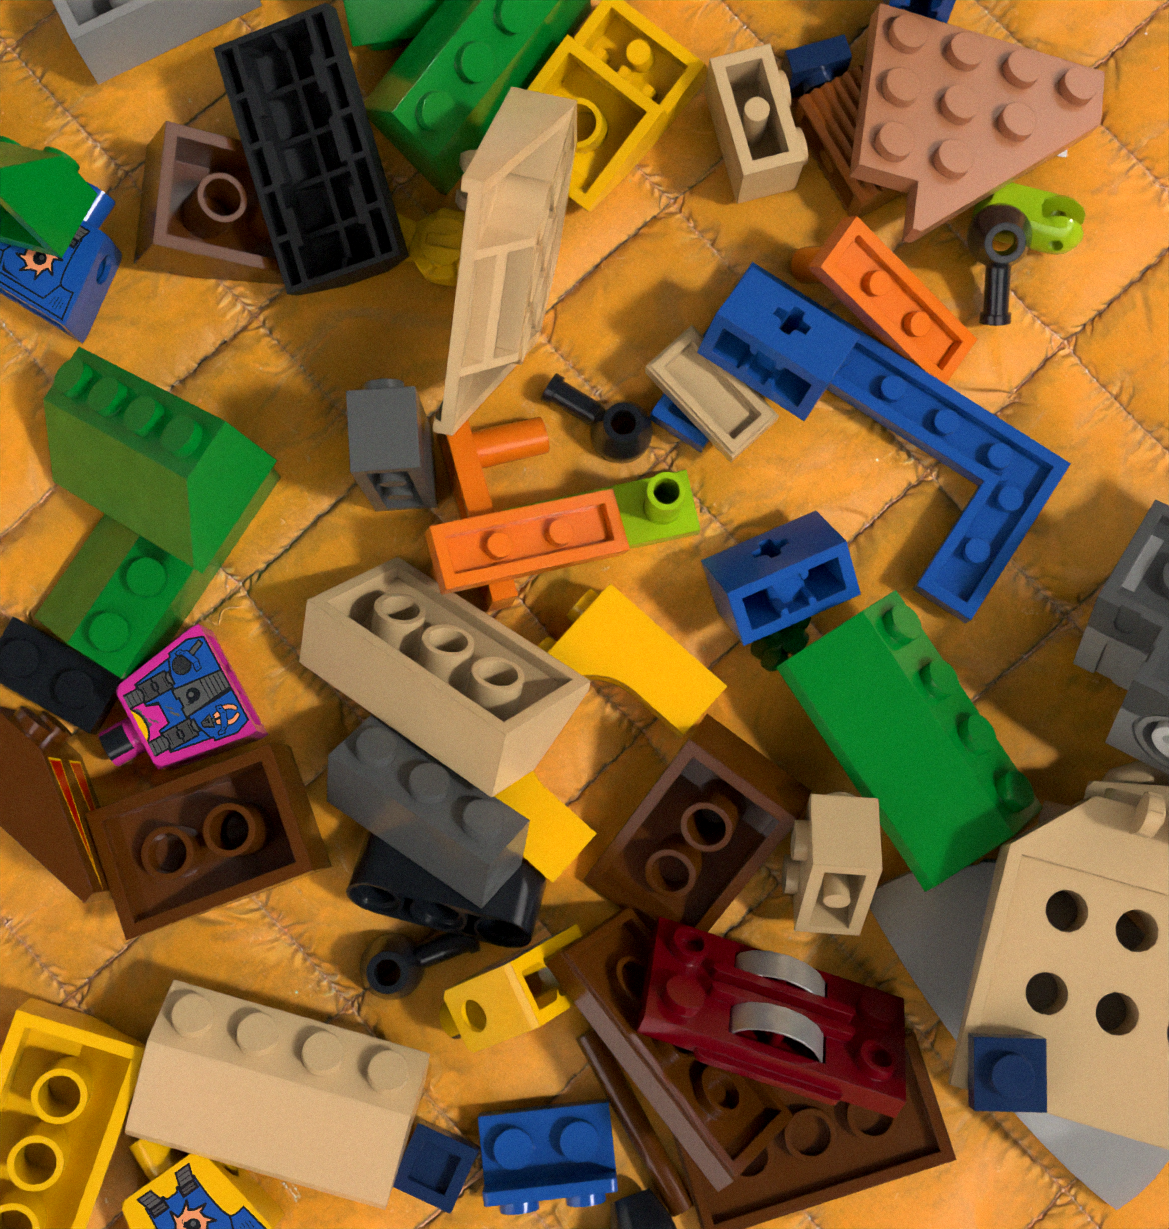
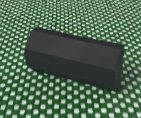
M324 3L214 47L215 56L287 294L299 296L345 287L388 272L409 257L336 8Z

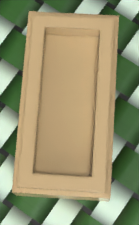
M691 325L645 367V373L731 463L777 421L779 415L753 388L697 353L704 337Z

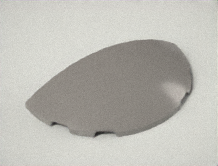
M983 859L977 865H968L926 892L912 871H907L876 887L869 907L904 967L956 1042L997 859ZM1062 890L1054 893L1046 904V915L1054 928L1060 931L1067 929L1074 923L1077 917L1075 900ZM1126 914L1119 917L1116 924L1118 941L1128 950L1136 948L1142 943L1145 933ZM1047 972L1034 975L1026 986L1025 996L1033 1010L1042 1011L1048 1009L1055 1003L1058 996L1056 981ZM1113 992L1099 1000L1096 1007V1018L1104 1031L1118 1028L1126 1017V1006L1119 994ZM1168 1025V1027H1167V1039H1168V1042H1169V1025ZM1014 1112L1037 1139L1072 1174L1115 1210L1120 1209L1142 1192L1169 1161V1150L1047 1113Z

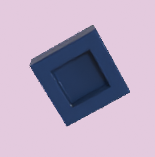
M845 34L785 51L781 70L787 76L791 99L809 94L815 88H820L826 82H831L836 77H841L847 72L852 55Z
M968 1033V1106L974 1111L1047 1113L1046 1038L1040 1035Z
M420 1119L401 1160L393 1187L451 1214L480 1146L426 1120Z

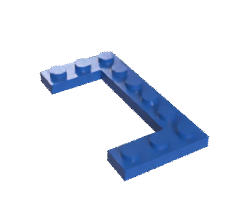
M752 262L740 281L749 269L754 267L860 335L837 375L828 386V391L978 486L912 588L962 622L967 623L971 621L1071 463ZM709 327L707 328V330H706L705 333L703 334V337H705V335H706V333H707ZM664 393L651 411L650 420L702 453L709 440Z

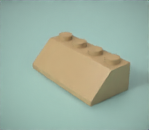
M399 557L391 559L307 600L299 662L491 798L536 768L589 691L591 683L589 679L457 594L441 595L438 582Z
M173 979L146 1043L125 1132L126 1135L386 1210L425 1086L430 1053Z

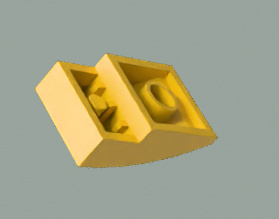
M601 0L575 37L572 38L568 34L527 88L530 91L577 100V144L568 196L589 213L630 173L666 132L705 83L708 71L706 64L624 0Z

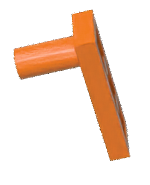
M858 216L843 217L824 245L802 247L793 255L791 270L797 281L803 284L823 283L889 349L947 384L977 341V338Z
M541 417L475 432L471 431L469 420L467 419L453 436L437 434L460 520L495 513L483 468L549 453L548 434ZM514 579L479 587L486 613L509 608L518 597Z
M613 488L432 525L425 531L433 563L430 569V578L438 582L441 595L622 556L630 550Z

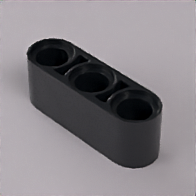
M368 831L346 893L354 904L373 913L501 947L521 948L527 946L532 940L546 888V878L539 870L522 863L481 909L378 836Z

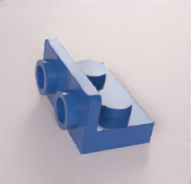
M607 1098L479 1113L478 1125L484 1176L482 1193L485 1207L499 1206L501 1214L518 1215L538 1210L540 1208L539 1201L566 1198V1205L569 1207H588L604 1203L606 1201L605 1193L618 1191L610 1108Z

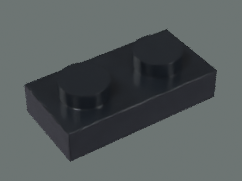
M12 617L0 637V683L87 733L97 735L118 699L116 688L124 679L119 678L84 654L27 622Z

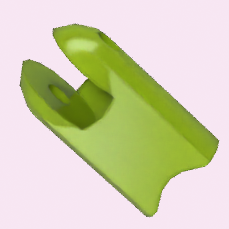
M1010 183L975 204L972 219L981 209L991 204L1006 203L1020 209L1027 216L1032 227V242L1029 248L1031 250L1053 255L1065 254L1077 247L1083 239L1084 232L1081 225L1084 223L1086 214L1084 208L1069 196ZM1003 230L997 233L993 240L1012 245L1014 233L1009 230Z

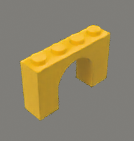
M611 583L600 595L591 588L579 599L566 616L574 624L557 642L550 636H547L537 646L590 681L610 683L627 691L679 738L692 727L727 687ZM534 770L494 796L530 820L523 857L552 883L597 834L541 783Z

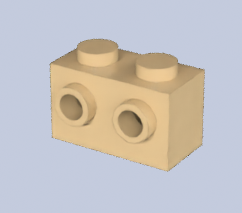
M771 44L710 58L704 93L736 203L739 204L795 189L802 167L808 163V148L802 129L794 125L789 108L791 106L789 82L783 70L778 71Z
M833 792L826 795L810 794L804 820H795L791 830V854L784 855L782 867V891L785 894H793L794 931L860 936L883 870L878 798L856 797L846 792Z

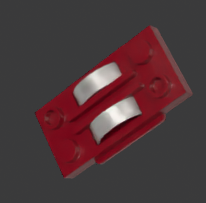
M659 917L650 938L636 1033L693 1051L695 1058L704 1064L828 1105H836L841 1100L892 1118L897 1117L907 1102L904 998L812 968L807 963L789 955L772 951H761L694 927Z

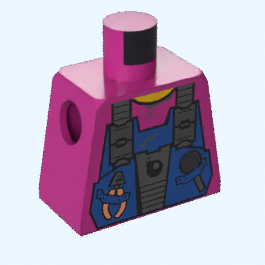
M197 624L188 629L117 686L116 694L128 717L100 732L99 739L106 754L116 766H120L147 751L157 769L172 771L261 740L269 734L214 632Z

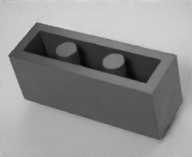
M386 378L365 382L363 384L364 390L346 391L350 472L375 511L438 508L434 435L416 387H404L403 381Z
M372 714L328 755L327 802L481 909L521 866L530 820L493 796L491 798Z

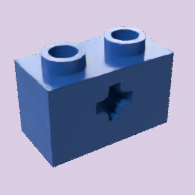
M751 267L716 312L697 353L799 419L805 421L837 375L860 335L754 267Z
M816 510L701 560L717 611L743 646L861 595L847 541Z

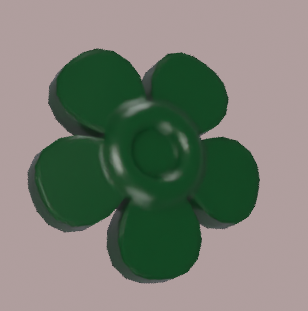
M811 617L752 642L751 654L761 660L760 664L765 670L769 672L776 671V667L786 661L789 654L793 656L806 647L809 641V634L805 632V629L808 627Z

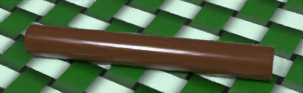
M594 1028L584 1032L576 1038L580 1049L671 1217L682 1214L693 1206V1200L615 1056Z

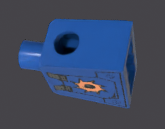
M90 183L88 184L97 193V196L62 258L0 242V294L82 344L91 330L122 259L121 251L108 235L99 230L116 203L106 193Z

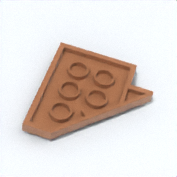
M879 3L869 22L849 177L908 194L902 241L912 243L1087 138L1101 124L1105 72Z

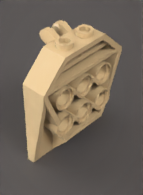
M511 87L478 149L460 153L459 166L465 173L462 176L461 188L456 189L455 203H457L461 210L466 212L444 397L434 419L433 432L453 436L516 365L523 364L526 354L536 345L540 338L559 257L577 144V100Z
M1106 788L1104 798L1093 796L1082 799L1000 846L948 1083L959 1088L968 1089V1033L1040 1035L1046 1038L1047 1114L1169 1150V1042L1167 1039V1027L1169 1025V815H1166L1164 795L1148 791L1144 792L1143 796L1124 790ZM1062 890L1075 900L1077 917L1069 928L1060 931L1054 928L1048 921L1046 904L1054 893ZM1127 911L1137 913L1145 925V937L1142 943L1130 950L1124 948L1116 936L1118 919ZM1047 972L1056 981L1058 996L1055 1003L1048 1009L1036 1011L1028 1004L1025 996L1026 986L1034 975ZM1116 992L1124 1000L1126 1017L1118 1028L1104 1031L1098 1024L1096 1007L1099 1000L1105 995Z

